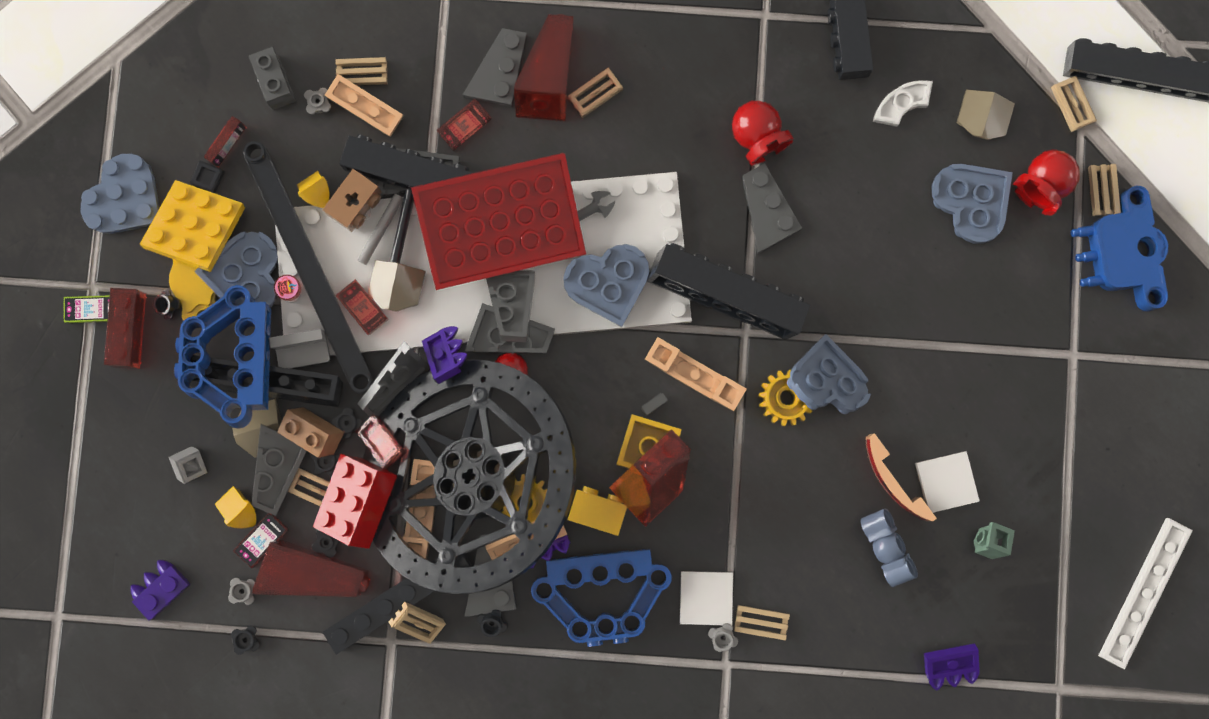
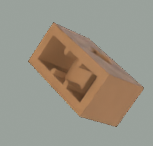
M352 169L322 210L347 230L353 232L355 228L359 229L366 219L365 214L370 207L373 209L379 203L382 191L376 184ZM352 199L358 200L359 204L357 206L355 204L351 205L350 201Z
M304 407L288 409L277 433L318 458L334 455L344 434L342 430Z

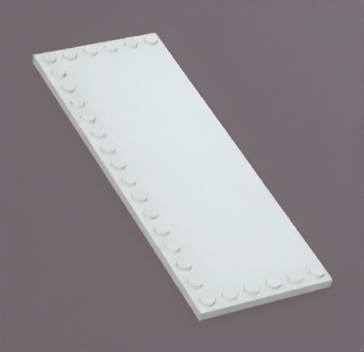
M677 172L571 182L577 211L592 203L593 197L591 193L595 191L611 192L610 195L600 199L598 206H608L615 201L613 209L606 218L603 217L602 213L596 212L580 221L586 250L585 255L592 254L602 257L608 249L616 245L628 244L637 247L644 253L649 263L650 272L657 253L666 244L674 243L684 247ZM392 198L380 199L376 207L373 209L370 207L365 214L366 219L359 229L355 228L353 232H350L329 217L322 210L323 208L313 205L294 207L361 353L398 350L404 341L412 349L424 348L422 340L449 326L458 327L457 334L453 339H460L463 341L462 344H467L482 303L492 306L486 278L444 289H435L415 202H413L400 264L424 270L426 273L419 304L397 312L381 309L368 295V289L375 260L390 262L403 201L367 265L359 262L358 258ZM359 201L350 202V203H351V205H352V204H355V205L357 206V205L359 204ZM275 225L279 278L291 276L298 283V291L295 296L289 299L281 298L283 335L316 329L324 330ZM580 256L521 270L535 271L530 320L555 328L554 335L692 322L689 299L649 282H646L622 327L577 304L567 294L564 288L563 277L566 267L572 260ZM355 283H358L387 319L370 334L339 297ZM327 337L330 356H336Z

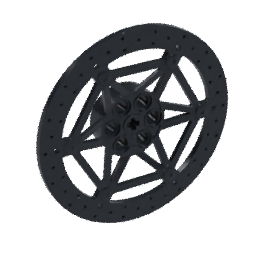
M465 360L460 367V373L440 384L433 379L431 370L426 372L402 389L379 417L380 422L394 440L401 429L406 433L394 493L387 501L373 542L387 562L402 576L413 583L438 592L452 594L484 592L500 587L525 573L547 552L557 538L565 523L574 495L576 481L575 448L571 431L558 404L538 382L513 367L487 360ZM463 386H474L472 395L419 419L414 415L415 411L424 403L445 391ZM497 388L518 399L534 416L541 428V432L531 435L491 399L493 389ZM471 406L460 440L454 441L427 428L428 424ZM488 409L493 411L520 435L523 441L504 446L493 444ZM478 414H480L483 432L482 439L472 437ZM423 435L446 445V449L440 457L437 456ZM414 441H416L435 467L434 474L404 491ZM367 442L363 459L386 470V465L369 442ZM482 447V453L477 458V452ZM523 451L512 462L508 454ZM548 451V489L541 511L532 524L527 517L540 454ZM459 457V464L456 467L453 466V461ZM529 458L519 511H517L511 499L515 486V471ZM499 463V471L495 474V466ZM454 483V489L450 493L449 488L451 484ZM430 486H434L436 498L409 500ZM492 489H494V496L490 500L489 493ZM471 498V506L467 509V502ZM444 506L446 508L443 542L434 536L409 511V508ZM506 506L510 517L499 511ZM400 514L439 552L437 563L425 559L409 547L397 531L392 521L393 516ZM462 515L467 517L453 538L455 516ZM491 516L506 525L503 529L460 546V543L476 519ZM515 534L519 538V542L513 548L490 562L478 566L457 568L458 557L510 535Z

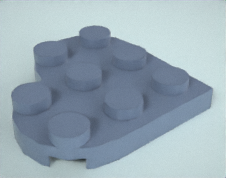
M120 154L111 160L105 161L102 165L101 183L82 193L81 215L84 222L89 228L103 234H115L149 227L160 208L155 177L151 166L140 156L134 154Z
M952 164L942 169L934 178L932 184L933 203L936 208L953 215L954 231L958 237L973 244L990 242L1002 231L1006 221L1013 172L966 164Z
M262 232L239 233L226 243L211 272L200 268L195 270V273L220 299L228 288L235 285L247 288L255 302H266L270 308L277 298L275 282L271 277V273L278 263L277 250L272 240ZM245 297L238 298L234 305L243 304Z
M628 244L616 245L608 249L602 257L590 254L572 260L565 270L563 277L564 288L569 297L577 304L622 327L647 282L649 263L644 253L637 247Z
M827 334L820 338L793 366L790 377L787 380L788 387L811 410L825 407L831 403L840 413L848 414L864 406L871 396V393L868 394L866 386L868 378Z

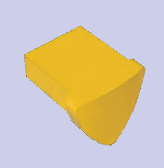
M318 171L297 184L299 189L298 195L307 203L319 208H324L328 203L329 187L325 177L321 176Z
M233 486L215 503L225 518L224 522L227 526L242 529L256 525L255 509L236 487Z

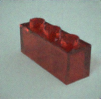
M110 288L104 365L114 368L140 369L146 293L137 289Z

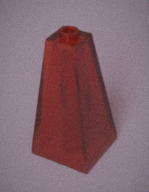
M548 14L514 86L516 117L566 121L574 16Z
M284 540L271 541L251 593L258 595L357 597L361 595V592L365 593L368 588L370 578L367 575L369 570L327 557L321 553H315L312 550Z

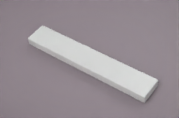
M1170 518L1165 519L1098 655L1099 657L1122 669L1126 668L1193 530Z

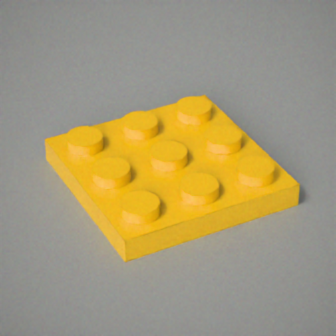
M175 180L140 245L143 249L211 272L239 221L245 206L241 202Z

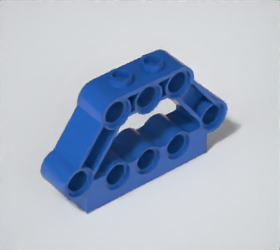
M241 285L232 286L227 289L221 299L200 314L185 319L180 327V337L176 338L175 346L176 352L179 353V361L175 363L174 374L175 378L178 379L180 389L191 398L200 399L212 407L233 428L240 429L247 426L252 419V410H268L269 338L271 334V308L266 302H255L247 288ZM245 297L243 304L234 305L238 298ZM238 319L235 324V333L239 337V344L234 349V358L239 365L238 370L233 375V384L238 389L237 398H231L205 377V370L211 362L210 355L206 351V345L212 337ZM248 327H255L251 335H244V331ZM196 328H202L200 335L192 337V332ZM247 352H254L251 360L243 361V357ZM195 353H201L198 361L193 363L190 361ZM253 377V382L250 386L242 387L245 378ZM195 378H199L198 386L190 388V382ZM235 408H241L242 411L239 417L232 419L230 416L231 412Z
M650 549L600 553L579 557L573 556L546 561L548 576H542L535 580L531 587V594L536 602L544 604L562 623L572 641L577 643L587 642L588 647L603 645L602 640L613 639L614 644L629 642V637L638 636L643 632L646 617L661 591L669 587L672 576L666 566L657 563L652 564ZM623 563L631 564L633 566L632 575L622 577L618 572L620 565ZM603 566L607 569L608 575L604 580L594 578L593 570L595 567ZM569 570H579L582 574V579L577 583L570 582L567 578ZM656 570H661L665 573V580L661 584H655L651 581V575ZM646 575V579L629 609L622 616L616 617L610 613H602L596 619H588L582 616L556 587V585L565 584L569 588L576 589L581 587L584 582H592L595 585L602 586L607 584L610 579H618L621 582L628 583L633 581L636 576ZM539 584H549L552 593L547 597L540 596L537 591ZM628 616H636L639 619L638 627L628 629L624 624L625 619ZM602 619H610L613 622L612 630L609 632L601 631L598 626L599 622ZM576 622H584L587 625L588 630L585 634L577 635L574 633L573 625Z

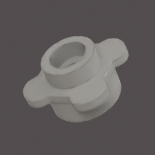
M320 88L318 91L307 90L304 93L308 104L306 111L309 114L328 112L331 109L329 99L325 96L326 88Z
M233 578L230 581L229 601L233 604L237 602H244L246 605L252 604L254 602L253 589L256 587L255 581L253 579L243 581L239 578ZM241 589H244L243 594L240 593Z
M725 623L720 628H711L709 630L708 636L712 638L716 651H727L731 647L737 646L738 638L733 635L731 624Z

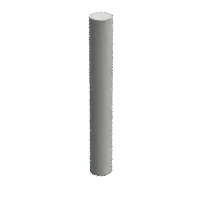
M393 195L359 256V262L365 265L369 262L403 201L401 196Z

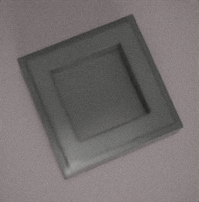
M660 393L644 404L641 410L645 416H648L668 400L663 393Z

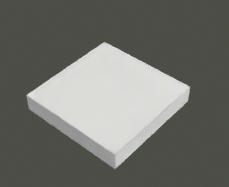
M967 451L915 463L924 501L932 513L979 502Z
M681 571L680 624L723 625L729 623L732 625L733 573Z

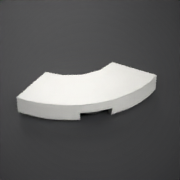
M913 81L893 90L879 105L873 122L897 127L902 116L908 111L915 108H927L933 82Z

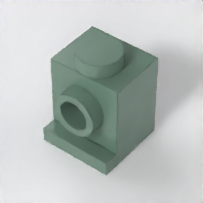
M990 522L989 526L979 528L974 539L975 553L990 559L1011 555L1015 530L994 522ZM1003 538L1002 546L997 545L998 539Z

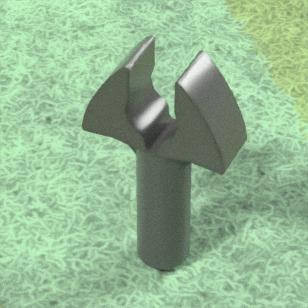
M592 192V203L577 211L579 222L596 212L602 213L603 217L606 218L613 209L615 201L608 206H598L601 198L610 195L611 192Z

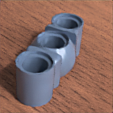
M882 509L861 518V527L869 543L873 542L872 546L876 558L884 563L881 568L889 585L895 587L918 577L917 568L910 558V554H905L906 547L903 539L898 533H895L897 527L891 513L887 509Z

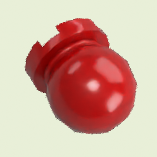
M751 100L740 106L733 116L732 131L734 138L742 147L749 149L745 157L751 166L765 162L764 156L773 151L777 155L793 143L792 140L794 138L790 131H781L782 121L780 115L770 103Z
M1054 149L1044 151L1032 160L1028 168V174L1023 173L1013 183V185L1018 187L1015 193L1030 208L1036 205L1043 209V215H1054L1062 205L1061 199L1067 197L1075 190L1080 180L1079 165L1074 157L1065 151Z

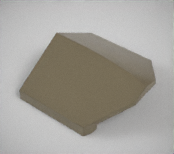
M966 90L956 123L963 126L975 137L986 140L1005 137L1015 103L995 92Z
M375 260L368 295L381 309L397 312L417 306L426 271L399 263Z
M276 399L269 401L268 410H252V419L247 426L240 429L233 428L236 444L254 458H257L260 425L263 424L278 431L282 423Z

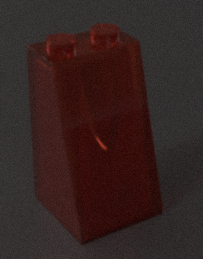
M671 429L609 488L646 527L683 492L691 449Z

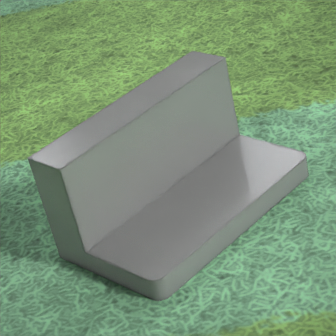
M322 329L269 338L271 348L276 350L278 367L292 369L330 362L327 335Z

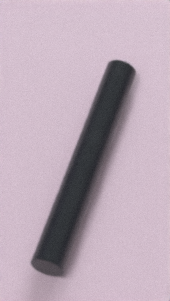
M411 189L405 190L390 262L400 264L414 202Z

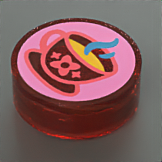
M282 275L275 281L274 292L284 301H293L301 293V284L292 275Z

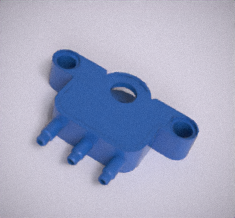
M1136 185L1119 195L1121 213L1107 215L1095 221L1091 226L1072 229L1071 236H1088L1091 251L1076 254L1075 260L1077 262L1093 261L1095 276L1081 279L1080 286H1100L1106 291L1133 288L1138 308L1149 312L1163 307L1168 301L1164 270L1159 265L1168 254V241L1159 229L1153 227L1155 221L1148 190L1145 187ZM1130 194L1136 197L1137 205L1131 202ZM1139 241L1146 245L1148 249L1147 256H1143L1138 251L1137 244ZM1149 293L1155 297L1154 304L1148 299Z

